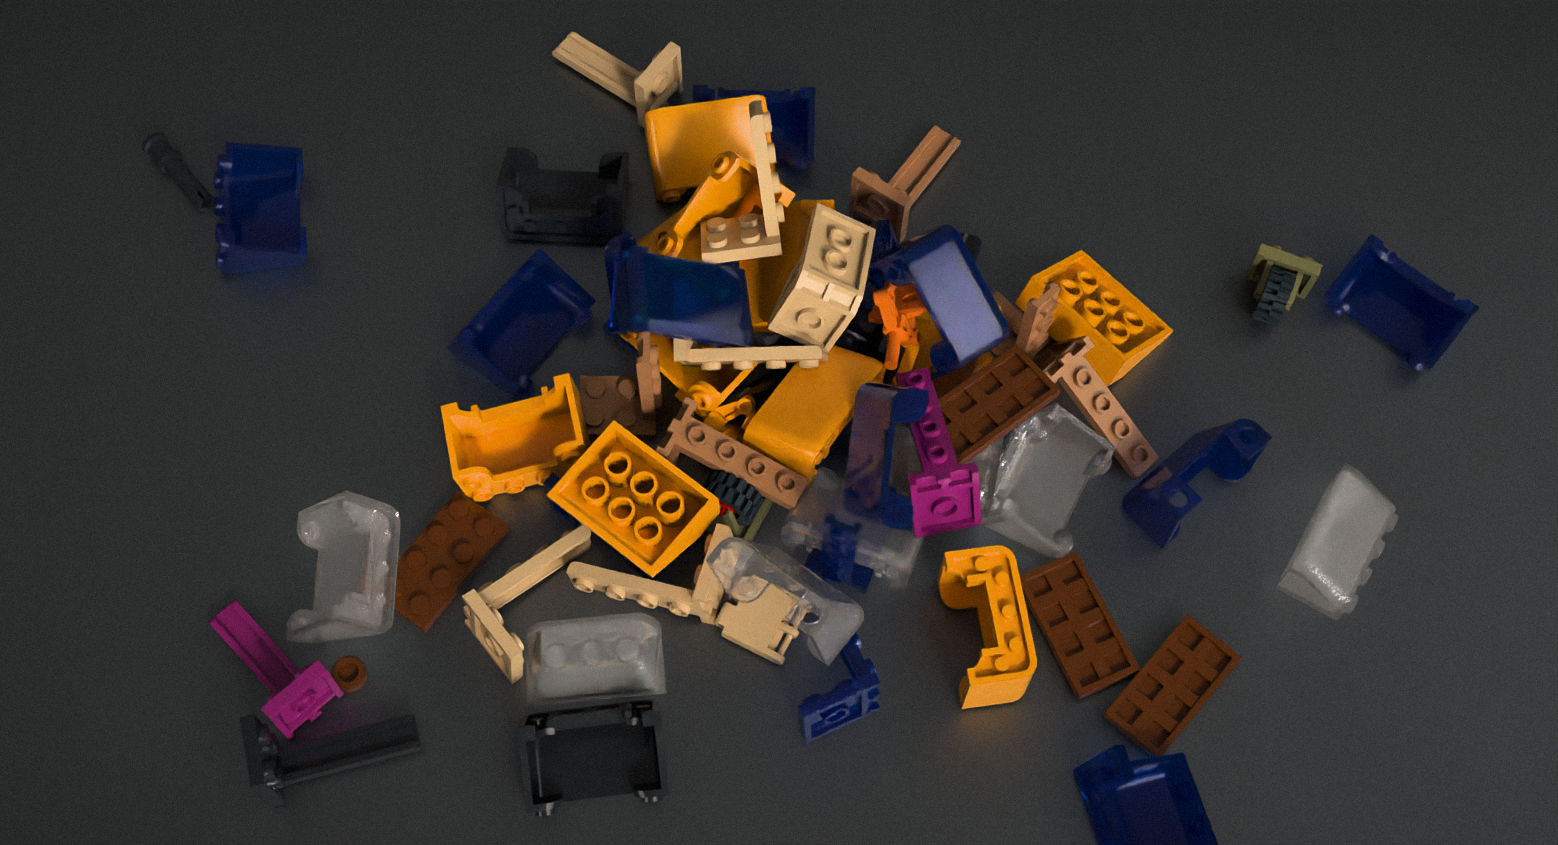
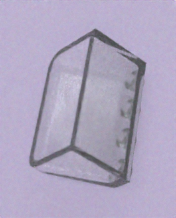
M1345 462L1329 483L1276 589L1336 621L1344 612L1350 614L1360 597L1355 594L1358 586L1364 587L1372 574L1373 569L1368 567L1371 559L1377 560L1386 545V542L1381 540L1385 531L1390 533L1399 519V515L1395 514L1397 507L1363 473Z

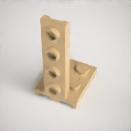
M573 31L552 51L553 57L635 106L638 125L643 128L644 114L646 112L668 107L669 102L667 100L675 91L680 93L683 90L681 47L672 41L663 50H658L653 57L652 63L640 72Z
M761 100L752 101L749 104V114L763 214L745 213L740 217L728 219L715 217L706 222H700L703 265L782 255L779 222H785L782 202L776 203L774 193L781 192L778 172L772 173L770 163L777 162L774 142L767 143L766 137L767 132H772L770 111L763 112Z
M673 281V342L675 362L688 364L690 367L701 366V370L714 371L721 370V364H733V369L749 370L753 369V363H766L767 369L786 368V363L799 362V368L819 367V362L828 361L827 351L817 345L703 349V345L707 343L706 326H702V313H705L707 310L706 294L702 293L701 288L688 281Z
M717 523L714 533L709 534L705 542L704 553L706 557L703 565L699 564L696 568L694 575V584L696 586L694 590L577 561L569 564L566 573L574 587L580 591L592 593L593 590L605 592L608 597L623 601L625 598L637 600L638 604L651 609H655L657 606L669 608L670 612L683 617H687L689 614L697 615L700 617L701 622L714 625L731 577L738 550L730 526Z
M583 524L578 528L574 526L566 530L560 539L552 545H543L533 554L532 558L523 564H514L506 571L505 576L497 581H489L482 585L477 592L472 589L462 596V599L467 604L463 607L464 614L467 616V619L464 620L465 624L511 684L523 677V663L525 660L522 650H524V646L514 632L509 634L502 626L504 620L498 609L587 551L591 546V530Z

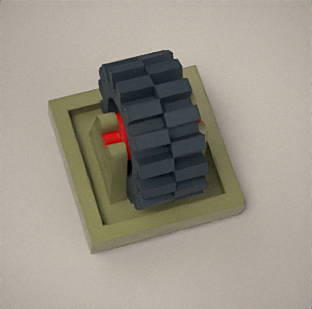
M1261 243L1245 276L1249 280L1258 282L1253 294V298L1257 299L1251 318L1276 327L1283 315V311L1290 309L1296 296L1305 299L1319 277L1323 265L1316 263L1311 257L1305 255L1296 256L1285 252L1280 246Z
M718 470L711 471L703 487L719 498L720 514L703 534L707 536L713 534L717 523L730 526L737 550L746 553L773 501L762 496L759 491H754V486L747 485V481L737 479L736 475L732 473L728 475L726 471L722 470L721 472Z

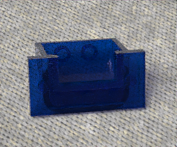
M1120 744L1108 748L1073 769L1099 845H1218L1184 752L1130 761L1125 745Z

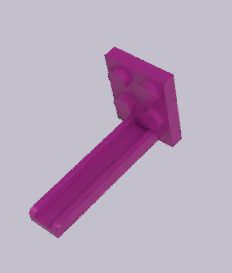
M923 368L896 374L898 390L922 469V473L907 475L912 529L915 538L982 525L979 471L976 462L958 465L929 369Z
M233 600L230 605L208 621L271 692V695L266 700V704L261 709L289 741L295 737L292 732L307 719L312 722L322 714L320 708L335 695L338 698L344 695L319 660L299 670L236 600Z

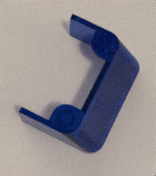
M940 225L881 252L870 260L868 273L880 268L885 278L895 286H904L912 282L943 340L934 344L930 350V359L933 365L928 369L932 380L956 371L995 348L1008 337L1009 326L959 232L952 226Z

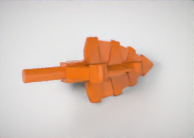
M906 261L899 267L892 268V278L887 279L882 289L873 292L875 305L872 312H869L868 315L870 323H884L882 331L888 339L884 367L888 370H895L898 366L900 345L908 348L922 344L921 333L916 329V316L930 309V301L926 296V292H928L927 286L921 282L923 278L919 272L915 273V268Z

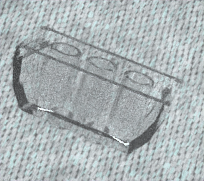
M627 613L542 621L535 623L527 629L524 639L527 701L529 706L666 693L661 624L650 615Z

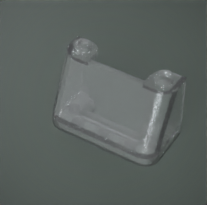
M1055 403L1040 409L1015 428L980 498L982 526L1052 559L1066 556L1074 543L1072 540L1073 533L1065 528L1088 479L1098 474L1102 475L1110 468L1112 464L1111 457L1116 447L1059 404Z
M819 467L817 470L818 474L809 486H805L795 507L789 510L781 528L780 547L796 552L798 546L804 544L806 545V551L812 552L813 548H817L874 569L876 577L881 578L884 573L891 579L890 588L905 593L927 537L915 538L910 502L836 476L832 470Z
M343 491L299 511L297 534L304 545L318 550L313 610L301 609L292 613L287 623L286 640L308 644L372 637L389 631L394 619L401 527L400 516L393 506L353 492Z

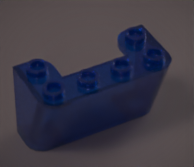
M226 142L224 154H218L217 171L214 172V189H219L220 197H215L214 213L220 216V223H216L215 242H219V250L216 252V269H222V275L304 266L307 257L306 227H301L299 189L303 178L302 148Z
M1246 418L1199 431L1126 493L1122 502L1123 509L1144 532L1164 549L1178 535L1181 520L1203 500L1187 483L1206 467L1225 482L1233 483L1240 481L1254 469L1273 437L1258 423ZM1178 491L1187 497V504L1183 507H1176L1169 501Z

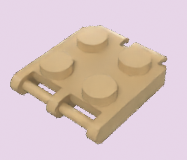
M753 575L751 580L740 576L729 594V600L737 605L725 602L714 621V625L723 629L722 637L778 665H782L785 660L783 656L791 640L797 638L799 634L797 629L805 614L811 612L813 605ZM799 609L800 611H799L797 617L795 618V620H794L792 626H789L790 623H791V622L793 621V619H794L795 613H796L797 610ZM784 635H786V637H785L783 643L781 644V646H780L778 652H775V651L778 649V646H779V643H780L782 637H783Z

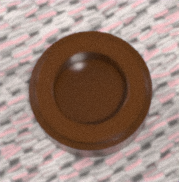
M345 656L335 662L331 670V676L343 692L350 693L364 686L368 678V671L359 658Z

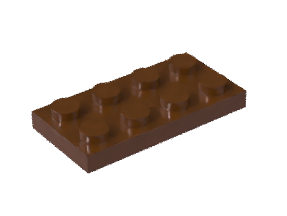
M1017 344L938 399L958 465L969 462L1056 399L1060 394V389Z
M457 490L371 592L378 600L426 633L507 536L510 528L503 521Z
M1077 551L1020 575L1024 599L1077 700L1131 677L1140 671L1138 663Z
M1187 614L1106 710L1103 717L1156 761H1159L1243 657Z

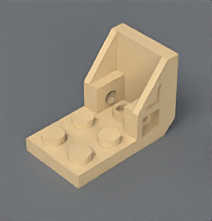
M817 203L811 213L802 256L786 281L769 319L767 329L806 346L817 345L828 353L856 315L863 299L876 229Z

